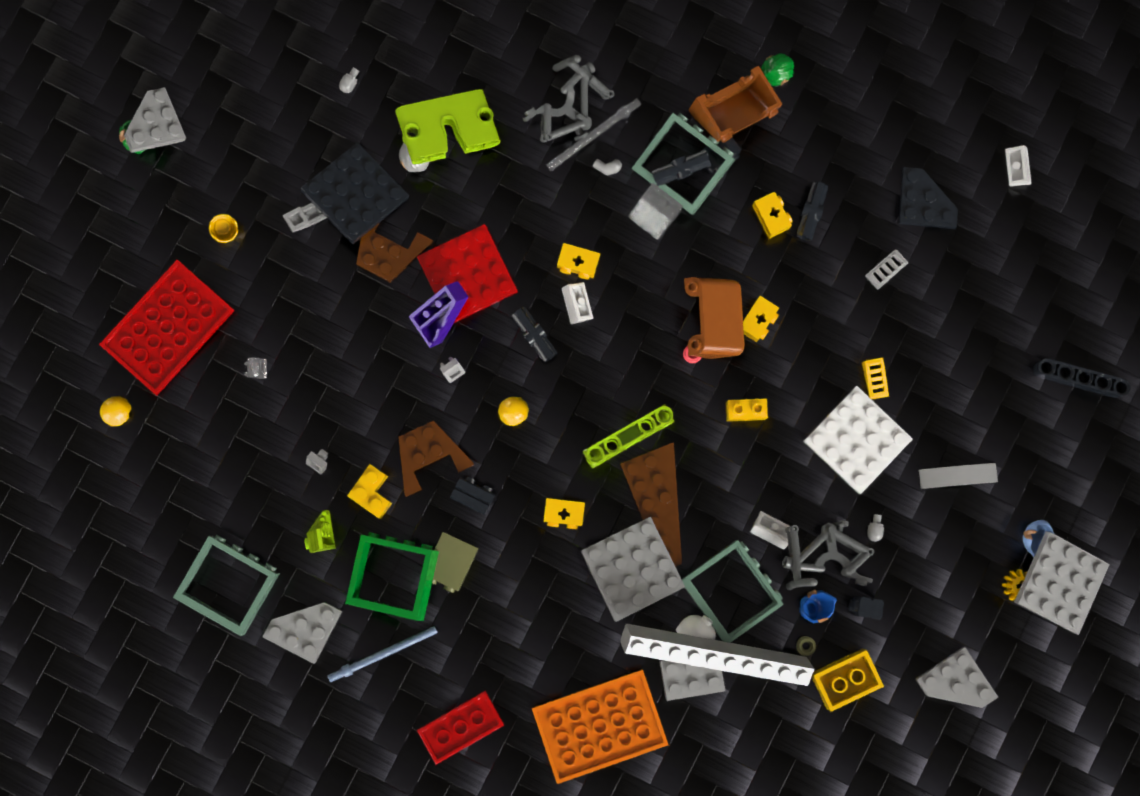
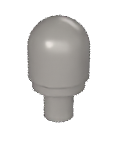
M353 67L349 74L346 73L339 83V88L342 92L350 93L353 91L357 84L356 76L359 70Z
M874 514L873 523L870 522V525H868L867 535L871 541L877 542L883 537L882 515Z

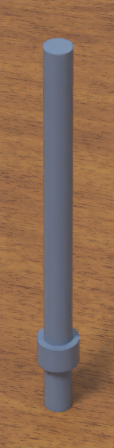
M433 626L351 665L346 664L340 670L329 674L328 679L330 682H333L341 677L353 675L354 671L437 634V629Z

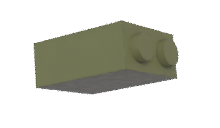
M442 532L434 549L439 551L432 583L436 585L439 582L444 585L443 588L454 593L455 590H460L479 548Z

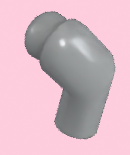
M597 159L593 167L605 175H611L620 171L622 163L620 160L615 159L605 164Z

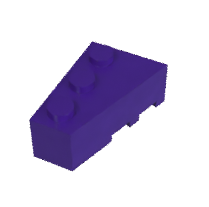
M458 281L444 286L409 316L429 348L444 341L468 299V295Z

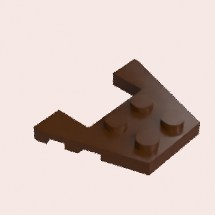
M378 223L361 237L356 264L391 283L418 255H421L427 247L432 245L433 240L417 233L409 249H406L375 233L379 225Z
M434 421L399 436L404 493L406 497L422 490L414 471L448 455H451L458 472L474 466V463Z

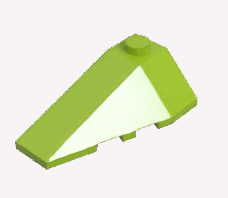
M329 510L322 511L307 532L305 546L306 549H309L310 553L336 549Z

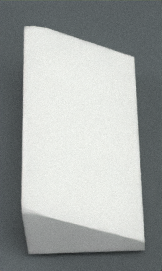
M1022 145L1005 149L1009 186L1031 184L1027 147Z
M584 282L564 286L562 293L570 323L575 324L593 319Z
M760 511L750 532L782 549L788 546L785 529L789 525Z

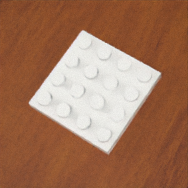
M856 386L814 429L804 442L858 494H861L912 441V438Z

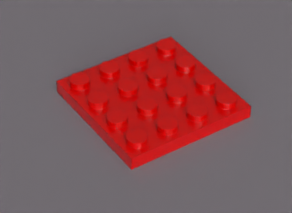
M485 224L417 256L434 294L444 286L458 281L468 295V299L455 322L518 293Z

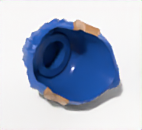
M822 590L810 591L800 601V615L813 624L828 620L834 612L837 599Z

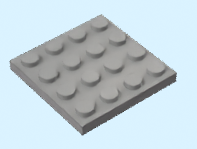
M651 517L581 550L615 622L685 587Z
M1045 531L1014 602L1079 635L1110 564L1055 534Z

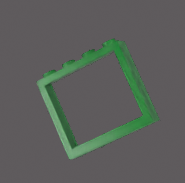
M371 532L368 533V536L361 535L345 604L416 621H424L439 551L432 550L433 546L426 544L417 547L415 542L404 540L403 543L397 542L398 538L386 536V539L379 538L380 534ZM371 543L425 555L413 610L359 598Z

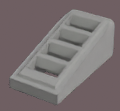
M895 249L865 277L878 290L906 266L908 261ZM893 257L900 266H898L891 258ZM886 262L894 269L893 272L885 264ZM880 267L888 274L887 277L879 270ZM876 272V274H877L883 281H882V282H879V280L873 275V273Z

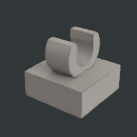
M449 357L450 362L446 365L440 363V370L449 383H451L466 372L456 358Z
M323 449L317 455L311 451L307 456L306 464L322 474L326 470L327 462L325 460L328 453Z

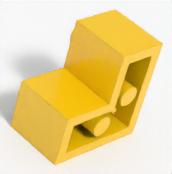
M369 464L347 496L379 519H382L392 505V502L377 492L388 476Z

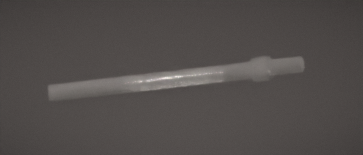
M636 98L627 106L619 108L616 114L591 131L589 136L579 140L546 164L548 169L551 171L620 119L628 117L631 111L641 105L640 101Z

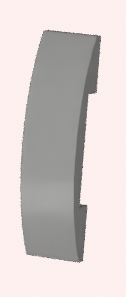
M313 203L302 208L298 207L283 215L292 232L302 230L327 218Z
M996 463L919 470L921 489L998 482Z

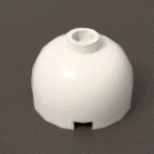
M699 615L685 617L676 628L677 633L712 640H715L716 637L715 629L712 626L713 622L705 615L702 617Z

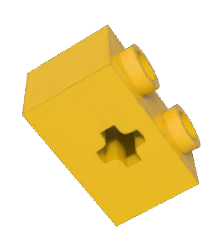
M773 192L754 201L752 206L769 239L790 229L792 218L788 212L785 213L782 207L784 203L779 195L777 196ZM770 213H777L776 218L775 216H770Z
M563 243L557 268L562 273H576L578 277L589 280V277L594 278L600 253ZM577 259H580L582 263L579 266H575Z
M759 296L743 320L744 335L755 342L760 338L763 340L769 332L766 329L769 323L774 324L779 316L776 313L779 307ZM763 317L762 322L758 324L757 318Z
M767 399L728 400L726 402V421L765 420L768 418Z
M546 498L544 522H548L547 526L559 527V524H567L566 528L578 530V526L583 524L585 503ZM563 509H567V513H570V517L567 516L565 520H562V517L558 515Z

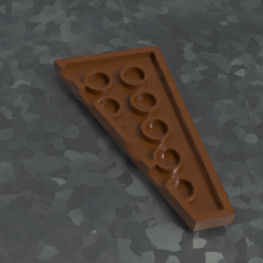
M673 442L620 465L642 519L652 518L676 567L682 564Z

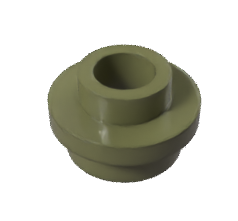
M803 636L798 639L796 648L801 655L809 656L815 652L816 643L811 637ZM805 642L809 644V648L806 650L802 647Z

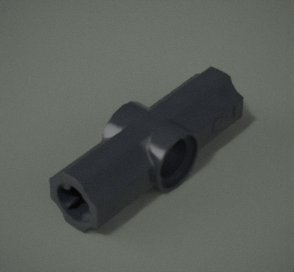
M702 150L688 157L677 158L668 165L652 170V174L657 186H662L673 180L689 177L694 172L712 166L707 150Z
M812 182L807 201H805L800 215L802 218L796 234L800 239L809 241L813 239L817 223L820 221L823 213V203L828 191V186L824 183Z
M525 306L511 315L523 332L522 335L531 347L533 346L544 363L558 354L547 339L543 328L538 322H535Z

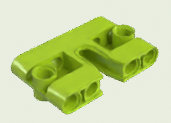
M480 89L408 104L395 110L403 133L402 139L407 146L412 164H421L446 158L448 146L444 125L452 127L455 138L465 154L492 148L500 144L493 121V112L488 106L483 90ZM480 117H485L487 121L482 120ZM408 133H414L416 136L411 137Z
M663 405L583 451L587 463L593 469L632 445L675 422L673 412L669 407ZM641 424H647L650 430H643ZM610 442L614 443L617 449L610 450L607 444Z

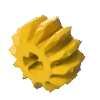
M1017 569L1016 572L1010 571V577L1004 576L1007 583H1002V586L1007 587V589L1003 593L1006 595L1010 594L1009 600L1016 599L1020 590L1016 585L1022 584L1027 572L1023 573L1021 569Z

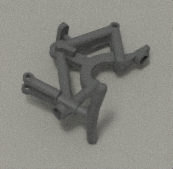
M579 55L571 56L553 66L555 72L568 66L575 71V74L561 88V93L566 94L564 105L561 108L553 109L549 103H545L536 110L532 107L524 112L525 117L522 118L524 122L536 114H541V142L550 141L573 131L577 134L574 137L575 141L589 136L588 132H582V130H588L592 126V120L588 116V85L600 94L604 100L614 96L612 90L592 75L595 72V67L591 62L586 63L584 66L578 64L581 61ZM579 80L580 113L572 108L575 95L573 86ZM566 114L575 121L572 124L551 131V117H559Z
M842 520L832 524H824L821 528V534L800 553L799 528L797 525L789 526L785 529V532L787 533L790 557H784L782 566L792 570L794 580L788 582L786 588L792 590L797 587L816 586L818 581L815 578L801 579V571L824 572V563L830 559L838 561L843 566L841 571L843 576L856 579L855 584L867 586V583H872L873 579L861 576L855 570L874 554V550L842 533L843 527H847L849 524L848 521ZM825 541L827 546L826 553L821 554L815 559L813 564L802 563ZM836 541L859 554L850 562L843 554L837 552Z

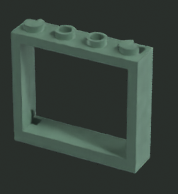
M680 112L678 115L672 113L632 169L694 215L735 161L732 157L734 153L726 147L722 150L717 146L719 142L710 135L708 138L702 135L703 130L696 124L693 127L687 123L688 118ZM674 122H677L725 159L724 163L693 204L667 184L657 186L653 174L643 167V164Z
M217 534L215 537L208 536L173 598L234 633L243 636L246 634L280 573L275 571L277 568L273 567V565L260 563V558L251 553L249 555L244 554L241 547L235 544L230 546L225 543V538ZM212 545L268 576L242 623L235 621L186 593L188 586Z
M735 540L682 578L685 589L701 612L712 620V626L723 642L729 643L783 605L781 601L783 598L777 589H772L770 578L766 573L762 575L758 569L760 567L758 561L754 557L750 558L747 553L749 551L748 547L745 546L743 541L739 542L738 540ZM735 549L772 600V603L728 634L690 580Z

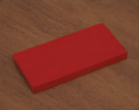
M485 690L417 729L433 761L435 764H438L504 726V723Z

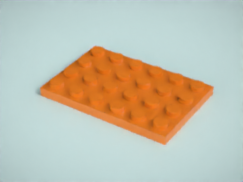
M643 669L532 708L557 784L668 745Z

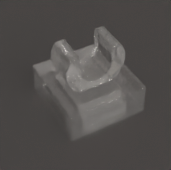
M248 358V361L244 363V365L248 366V372H245L244 375L250 378H267V359Z

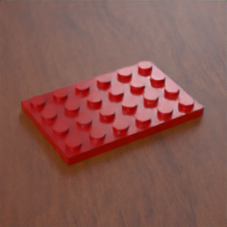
M176 260L99 345L150 391L158 395L235 310L179 260Z

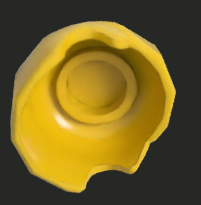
M228 214L216 215L209 223L210 235L217 242H230L237 236L239 231L236 220Z
M121 396L110 397L102 403L100 416L104 423L110 426H120L129 419L131 405L127 399Z
M514 396L504 399L498 409L500 420L509 426L522 423L527 419L529 412L526 401L521 397Z

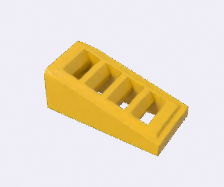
M883 358L862 362L869 398L872 400L888 397L889 393ZM870 366H878V369L870 370ZM879 373L880 375L878 377L871 378V374ZM881 380V384L872 385V382ZM873 389H883V392L873 393Z

